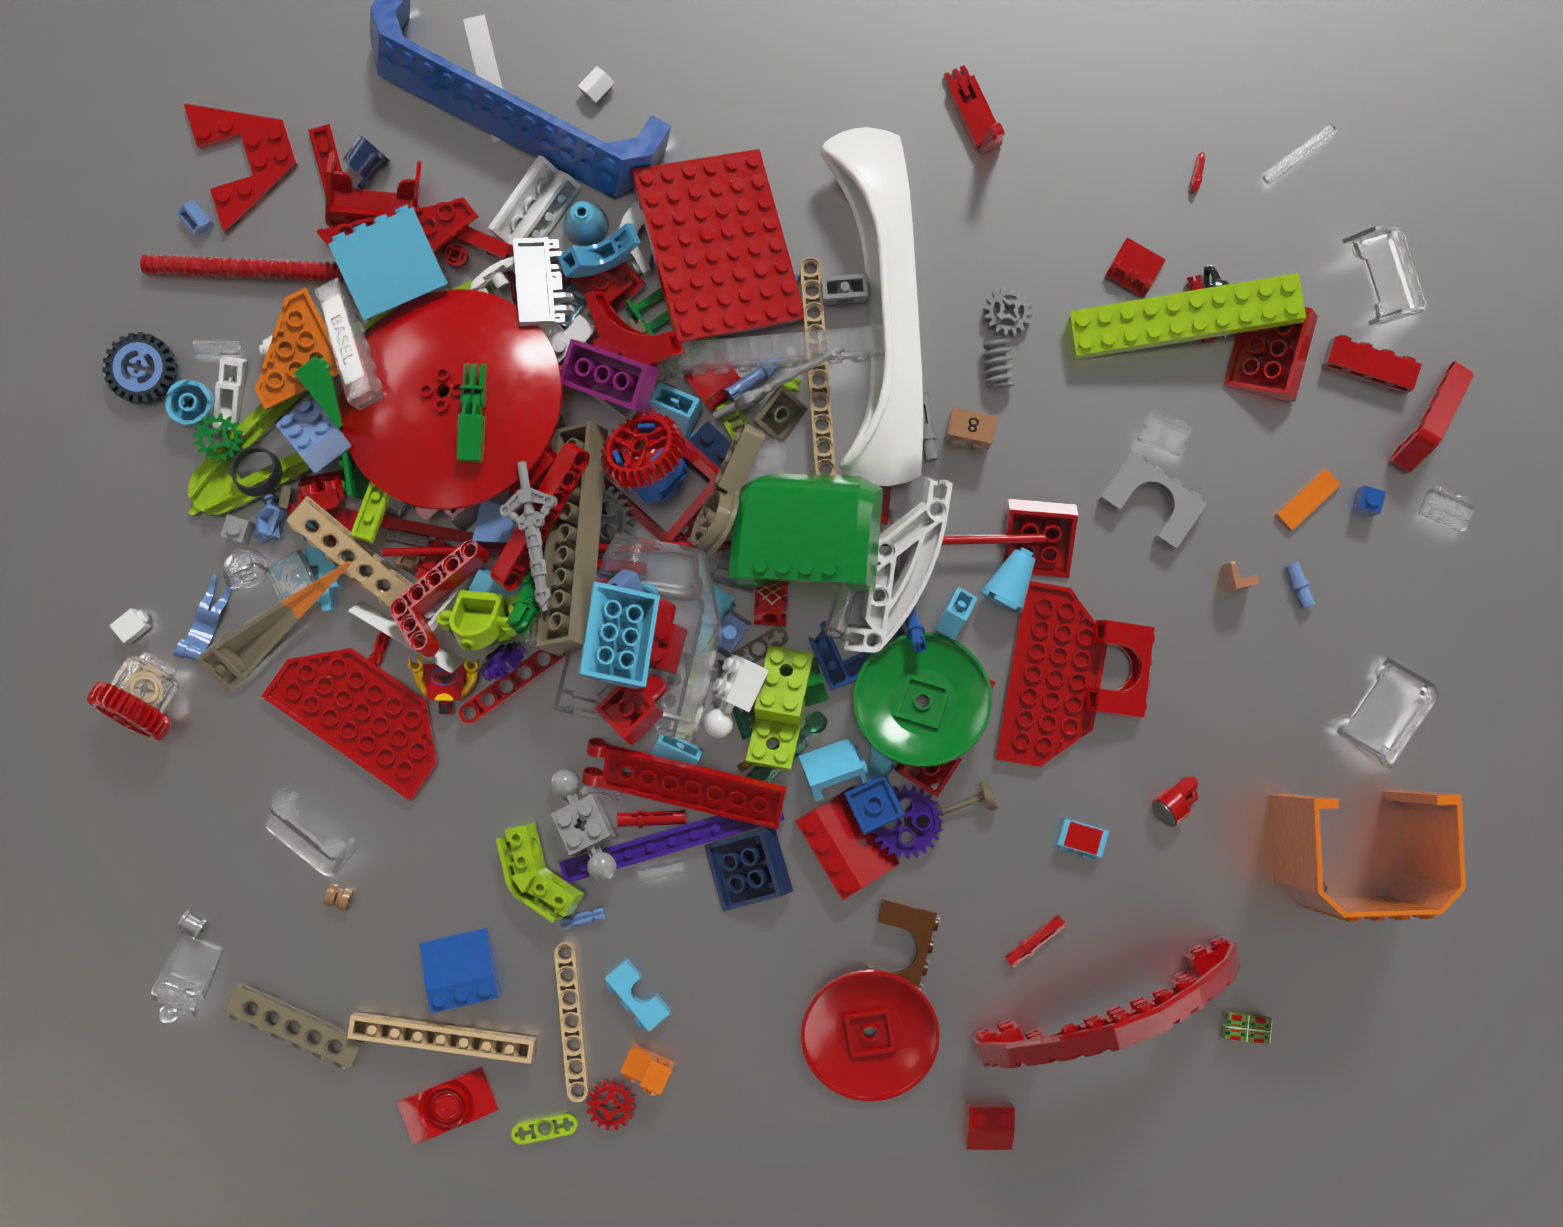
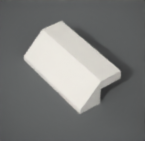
M539 155L491 222L488 229L511 246H513V239L546 238L582 186L567 173L558 170L547 159Z

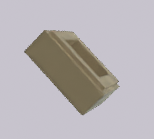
M282 486L279 501L280 508L288 510L292 486Z

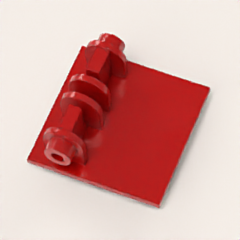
M1127 237L1105 276L1144 298L1166 259Z

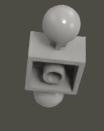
M559 770L550 780V789L555 796L564 799L567 806L552 813L551 816L569 856L577 857L588 852L590 859L587 864V870L590 877L599 882L608 881L614 876L617 865L615 859L610 854L602 852L600 845L616 837L598 796L590 794L579 800L576 794L579 788L578 777L570 770ZM582 821L587 822L584 826L585 830L580 829Z

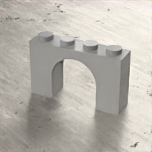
M1132 452L1099 500L1118 512L1138 486L1152 484L1160 487L1170 499L1171 510L1167 520L1154 538L1171 550H1175L1207 506V503L1203 501L1204 497L1195 491L1191 493L1186 490V485L1176 478L1172 480L1166 476L1167 472L1159 466L1153 467L1147 463L1148 459L1145 456Z

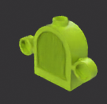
M460 590L452 611L443 610L436 616L439 627L442 630L452 629L457 643L462 649L467 651L489 646L496 640L500 630H503L506 636L517 635L506 623L508 617L505 616L508 606L504 595L499 593Z

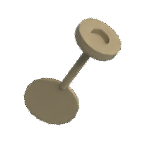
M988 779L980 782L982 792L980 796L944 809L937 804L934 809L942 810L937 815V818L943 819V822L937 823V826L943 828L944 814L985 800L989 810H997L998 806ZM911 803L909 804V806L907 807V809L905 810V812H907V811H909V810L911 809V806H912ZM919 815L917 817L916 824L918 827L922 828L928 824L926 815ZM904 817L905 825L914 831L915 834L921 836V832L910 823L911 817Z

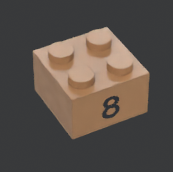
M953 407L949 415L944 440L949 441L951 446L962 447V444L971 446V450L984 452V449L988 450L993 444L998 417Z

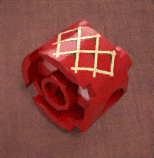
M763 580V587L755 586L754 625L786 627L787 613H783V611L787 610L788 597H783V595H788V581Z

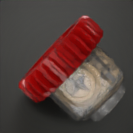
M142 652L139 657L129 656L119 668L111 683L99 681L93 686L87 701L100 713L121 726L148 739L161 741L171 726V720L164 713L180 688L178 680L174 677L177 671L168 663L146 652Z

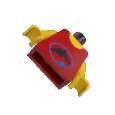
M418 655L417 663L412 662L411 657H409L408 667L412 670L415 683L423 696L431 701H439L438 714H452V701H463L477 684L479 658L476 659L475 664H472L469 661L470 656H468L465 663L461 664L452 673L436 664L423 663L422 667V656Z

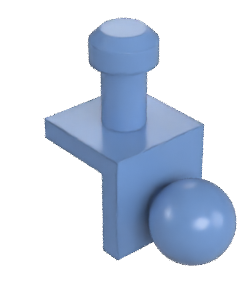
M272 493L266 494L263 497L264 504L266 505L256 515L257 528L254 531V538L260 543H265L270 538L276 540L280 538L279 522L288 513L287 509L276 507L277 496Z

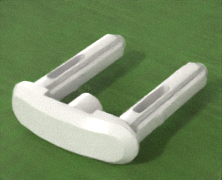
M514 256L501 260L480 273L470 284L469 290L489 293L485 287L491 282L494 283L497 290L505 288L509 282L504 274L508 271H513L515 274Z

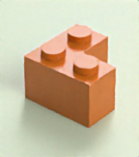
M633 1044L620 1072L624 1074L623 1078L631 1082L640 1081L639 1086L643 1087L642 1091L655 1096V1094L661 1095L672 1072L674 1063Z

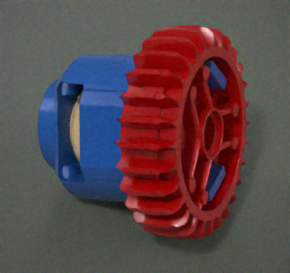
M643 412L641 417L634 415L632 420L626 418V423L623 425L618 423L619 428L617 430L612 429V436H606L608 442H603L604 449L600 451L602 466L609 478L618 486L622 485L625 489L630 486L634 492L638 493L642 501L658 502L673 497L679 491L682 479L687 475V465L683 460L682 453L685 451V441L675 421L667 415L663 416L661 413L655 415L654 412H650L647 416Z

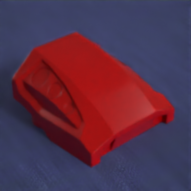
M718 350L696 368L683 375V379L696 391L710 412H713L717 407L729 400L726 396L729 393L725 394L724 390L741 379Z
M336 470L303 476L298 482V503L300 504L306 496H309L324 510L336 508L344 498L342 480H345L344 471Z

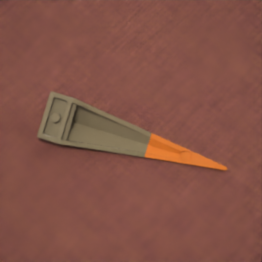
M351 561L344 563L219 638L199 654L196 660L227 691H230L248 676L289 629L350 566Z

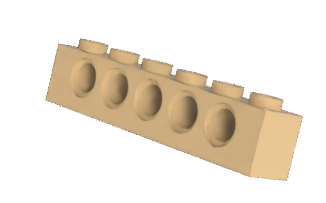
M306 496L287 518L288 526L295 533H301L307 538L306 541L312 547L322 550L325 553L324 556L330 562H336L341 566L351 561L350 566L344 573L348 577H354L358 580L360 586L366 592H372L376 595L378 601L383 606L390 607L391 603L399 595L413 585L365 543L351 537V532L309 496ZM313 520L317 522L319 528H310L308 521ZM331 535L335 537L337 543H328L325 536ZM349 550L353 552L354 558H346L343 551ZM368 565L371 567L372 572L364 573L361 570V566ZM386 580L390 587L383 588L379 585L378 581Z

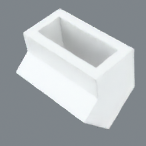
M596 66L578 85V88L591 102L596 103L615 82Z

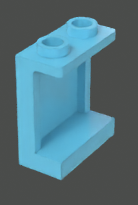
M850 738L799 756L815 802L824 799L821 789L857 776L860 777L862 784L867 782L865 774L868 773L864 760H859L862 758L858 745L853 746Z

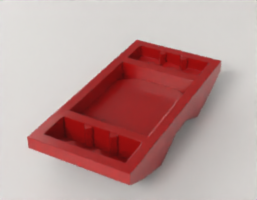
M483 1067L464 1073L396 1102L413 1145L437 1137L449 1130L471 1123L499 1110Z

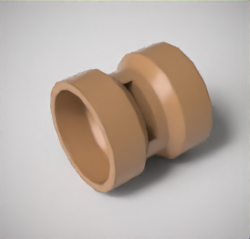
M331 883L325 894L323 904L329 907L336 906L338 910L346 912L351 903L354 890L348 888L341 889L339 885Z

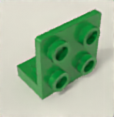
M344 451L342 457L339 458L340 469L345 473V480H342L344 494H347L348 497L355 501H362L370 480L359 469L348 451Z

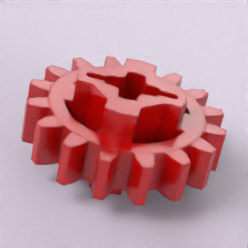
M613 1079L609 1085L604 1080L603 1087L596 1084L594 1086L596 1092L590 1091L588 1094L592 1099L586 1100V1104L591 1106V1108L586 1110V1113L593 1114L590 1121L597 1120L598 1128L602 1124L606 1125V1131H609L610 1126H614V1129L618 1130L619 1123L626 1126L627 1121L625 1118H633L632 1113L629 1111L636 1109V1106L631 1104V1102L635 1101V1096L629 1097L632 1089L624 1090V1082L618 1086L616 1085V1079ZM608 1090V1095L604 1098H597L602 1092ZM617 1092H619L624 1097L625 1101L620 1100V1098L617 1096ZM609 1100H613V1104L617 1105L614 1106L613 1110H609V1106L605 1105L608 1104ZM597 1109H599V1110H601V1111L603 1112V1114L605 1115V1118H603V1117H601V1116L599 1115V1113L597 1112ZM624 1112L621 1117L613 1120L615 1114Z

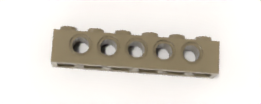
M242 983L235 987L224 1010L230 1014L229 1017L239 1022H242V1020L251 1023V1028L258 1031H263L264 1029L271 1032V1037L280 1041L286 1039L292 1042V1046L299 1050H305L306 1048L312 1051V1055L321 1060L330 1059L334 1061L333 1065L344 1070L346 1068L350 1069L355 1065L365 1043L362 1040L348 1039L347 1031ZM249 1003L257 1006L256 1015L248 1011ZM270 1013H275L278 1016L277 1024H272L269 1021ZM291 1022L298 1024V1034L290 1031L289 1025ZM311 1032L319 1034V1043L312 1042L310 1039ZM332 1041H336L341 1045L339 1053L331 1049Z

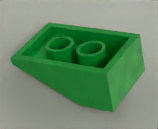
M314 356L296 370L294 374L334 424L341 428L343 422L333 376L329 372L333 368L325 358L319 359L317 356Z

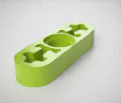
M567 1112L522 1121L513 1127L511 1137L515 1143L522 1145L571 1135L578 1126V1119L574 1114ZM565 1118H568L570 1122L573 1121L574 1124L570 1126L569 1130H567L566 1126L558 1127L559 1132L555 1133L556 1126L553 1120H557V1124H562ZM542 1122H547L551 1126V1132L547 1135L541 1134L538 1130V1126ZM531 1124H534L536 1137H532L533 1132L526 1134L525 1139H522L521 1135H516L520 1127L527 1131L531 1130Z

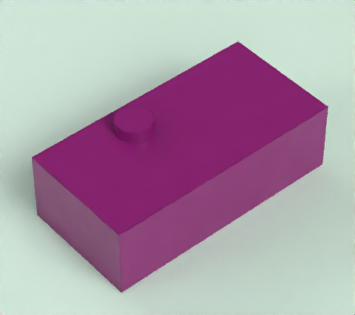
M571 339L561 368L562 384L628 409L646 413L660 369L592 344Z

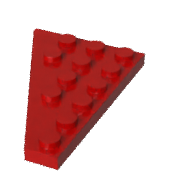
M464 197L453 199L450 202H439L436 205L415 208V213L433 252L437 251L479 217ZM389 213L387 214V217L389 218L393 215H396V213ZM370 217L353 221L349 224H338V226L326 229L320 228L316 232L329 247L328 244L333 242L331 237L342 232L346 236L354 233L352 228L365 223L368 227L375 224V218Z

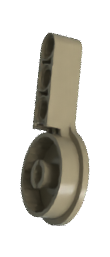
M745 422L739 427L714 480L713 486L722 491L716 490L708 497L701 507L692 528L691 544L700 548L701 554L706 557L712 556L720 548L733 525L739 506L740 491L765 438L763 431Z

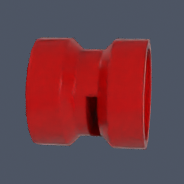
M452 243L445 248L444 257L450 267L460 270L468 265L469 254L463 245Z

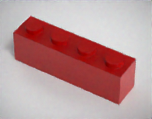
M1338 335L1330 340L1323 366L1406 393L1414 390L1422 366L1421 363L1416 362L1415 358L1410 356L1399 357L1394 355L1395 352L1391 350H1378L1367 342L1356 343L1351 341L1352 338L1345 335Z

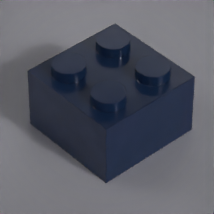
M709 421L689 439L697 449L719 468L732 444ZM684 457L683 460L686 465L708 485L711 480Z

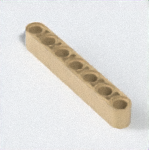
M564 941L556 947L554 958L566 1089L568 1098L573 1102L579 1103L585 1100L589 1093L581 990L576 946L570 941ZM563 946L569 947L572 952L571 957H562L560 955V948ZM565 969L571 970L574 975L573 980H564L562 978V971ZM568 992L573 993L576 997L575 1003H566L564 994ZM570 1015L575 1016L578 1020V1025L575 1027L568 1026L566 1017ZM570 1039H577L580 1043V1048L572 1050L568 1046V1041ZM572 1062L580 1063L582 1071L579 1073L573 1072L570 1064ZM575 1085L582 1086L584 1094L581 1096L575 1095L572 1087Z

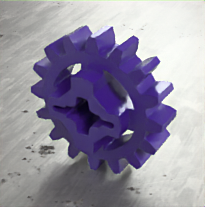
M514 641L512 644L508 643L506 646L504 644L499 645L486 656V662L479 669L481 675L486 681L496 680L499 676L501 678L506 677L520 665L519 660L523 659V655L526 653L524 647L519 641Z

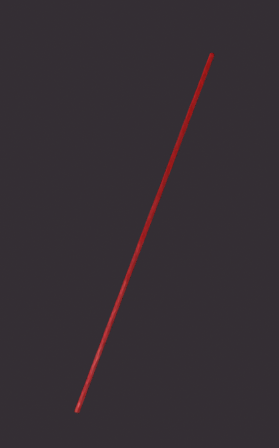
M1046 535L944 536L942 545L1045 543ZM732 540L724 541L718 550H731ZM691 541L599 543L598 552L700 550V548L692 545ZM506 545L482 547L488 551L489 555H500ZM459 546L383 548L382 555L383 557L448 556Z

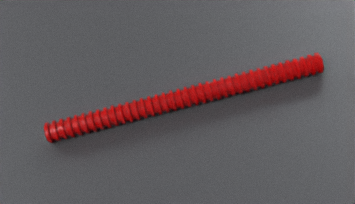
M143 254L140 260L142 273H150L151 275L155 273L157 275H162V273L164 275H169V273L176 275L177 273L179 276L183 274L185 276H190V274L197 276L198 274L200 277L204 275L206 277L211 275L218 277L219 275L223 278L226 275L227 278L232 276L234 278H239V276L246 278L247 276L249 279L253 277L255 279L260 277L267 279L268 277L272 280L275 277L276 280L281 278L283 280L288 278L295 280L296 278L298 281L302 279L304 281L309 279L316 281L317 279L319 282L323 280L325 282L330 280L332 282L337 280L341 283L344 282L343 275L336 262H332V264L330 262L323 264L322 261L318 263L315 261H311V263L304 261L302 263L301 260L297 262L294 260H290V262L283 260L281 262L279 259L274 262L273 259H269V261L266 259H262V261L255 259L253 261L252 258L248 260L245 258H241V260L234 258L232 260L231 257L225 260L224 257H220V259L217 257L212 259L211 257H206L204 259L203 256L199 258L196 256H192V258L185 256L183 258L182 255L178 257L175 255H171V257L164 255L162 257V255L155 256L154 254H150V256Z

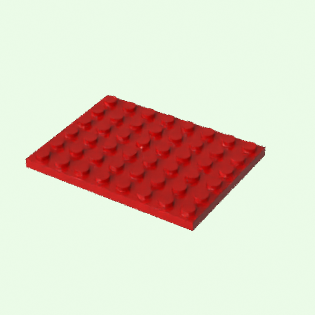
M760 149L631 170L630 173L673 332L677 333L678 340L681 343L804 320L802 299Z

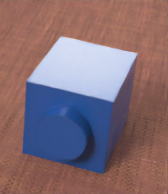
M1365 485L1357 488L1352 510L1372 516L1380 514L1386 491Z

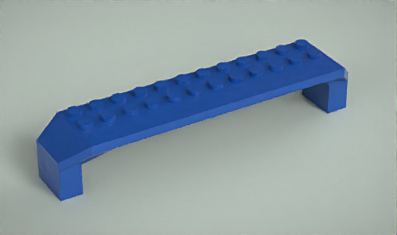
M375 0L371 5L370 40L377 75L536 158L539 155L543 156L558 170L567 173L602 193L616 198L634 188L631 170L657 165L664 155L671 130V125L651 115L638 137L605 143L404 38L401 29L410 18L411 0Z

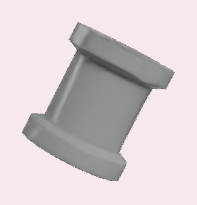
M186 910L179 919L176 928L179 930L182 928L191 933L193 938L198 939L204 931L207 921L197 919L190 915V911Z

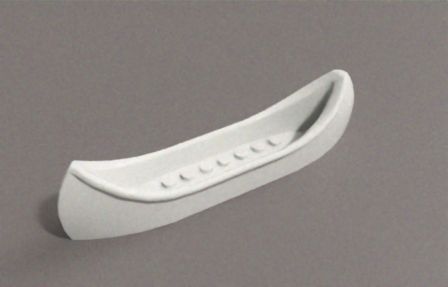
M869 127L854 128L833 136L823 144L821 149L822 158L832 171L851 206L860 233L869 293L867 309L871 358L870 392L865 416L858 435L840 462V468L848 476H861L877 486H893L909 482L921 476L923 386L910 190L900 136L887 130Z

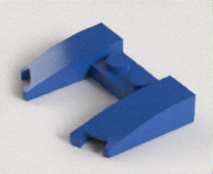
M823 621L819 625L823 630L815 639L812 637L808 639L832 692L856 681L862 666L872 653L862 652L842 660L827 623ZM902 625L890 640L905 635Z

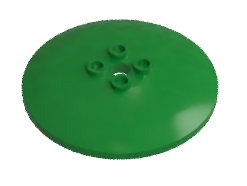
M925 632L924 638L927 643V649L921 653L913 651L912 642L907 634L888 641L880 651L872 653L866 660L858 674L854 688L855 716L867 741L879 753L890 760L912 767L939 766L964 755L982 736L991 714V685L979 659L960 642L936 633ZM919 697H926L929 700V705L921 708L916 704V701Z

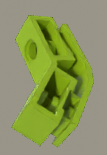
M536 822L505 829L506 836L497 838L496 843L506 885L513 896L552 923L574 913L584 893L546 868Z

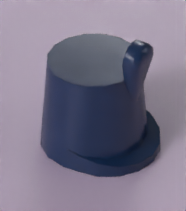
M361 134L343 158L347 164L364 177L357 185L359 189L365 187L372 172L384 160L388 163L391 161Z

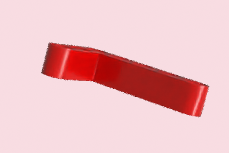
M1456 360L1451 363L1442 377L1418 427L1399 445L1391 456L1390 461L1410 473L1438 446L1475 372Z
M467 540L399 595L390 605V613L410 647L425 657H432L438 652L439 642L423 615L487 563L489 553L477 542Z

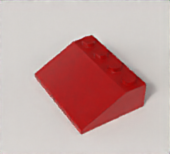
M1304 307L1306 319L1303 323L1237 333L1224 385L1274 399L1296 402L1318 315L1312 308Z
M854 786L849 787L795 820L842 900L863 889L900 864L894 852L891 855L888 854V846L884 849L880 848L883 843L882 840L879 842L874 841L878 836L877 833L871 834L869 832L863 835L844 794L854 789Z

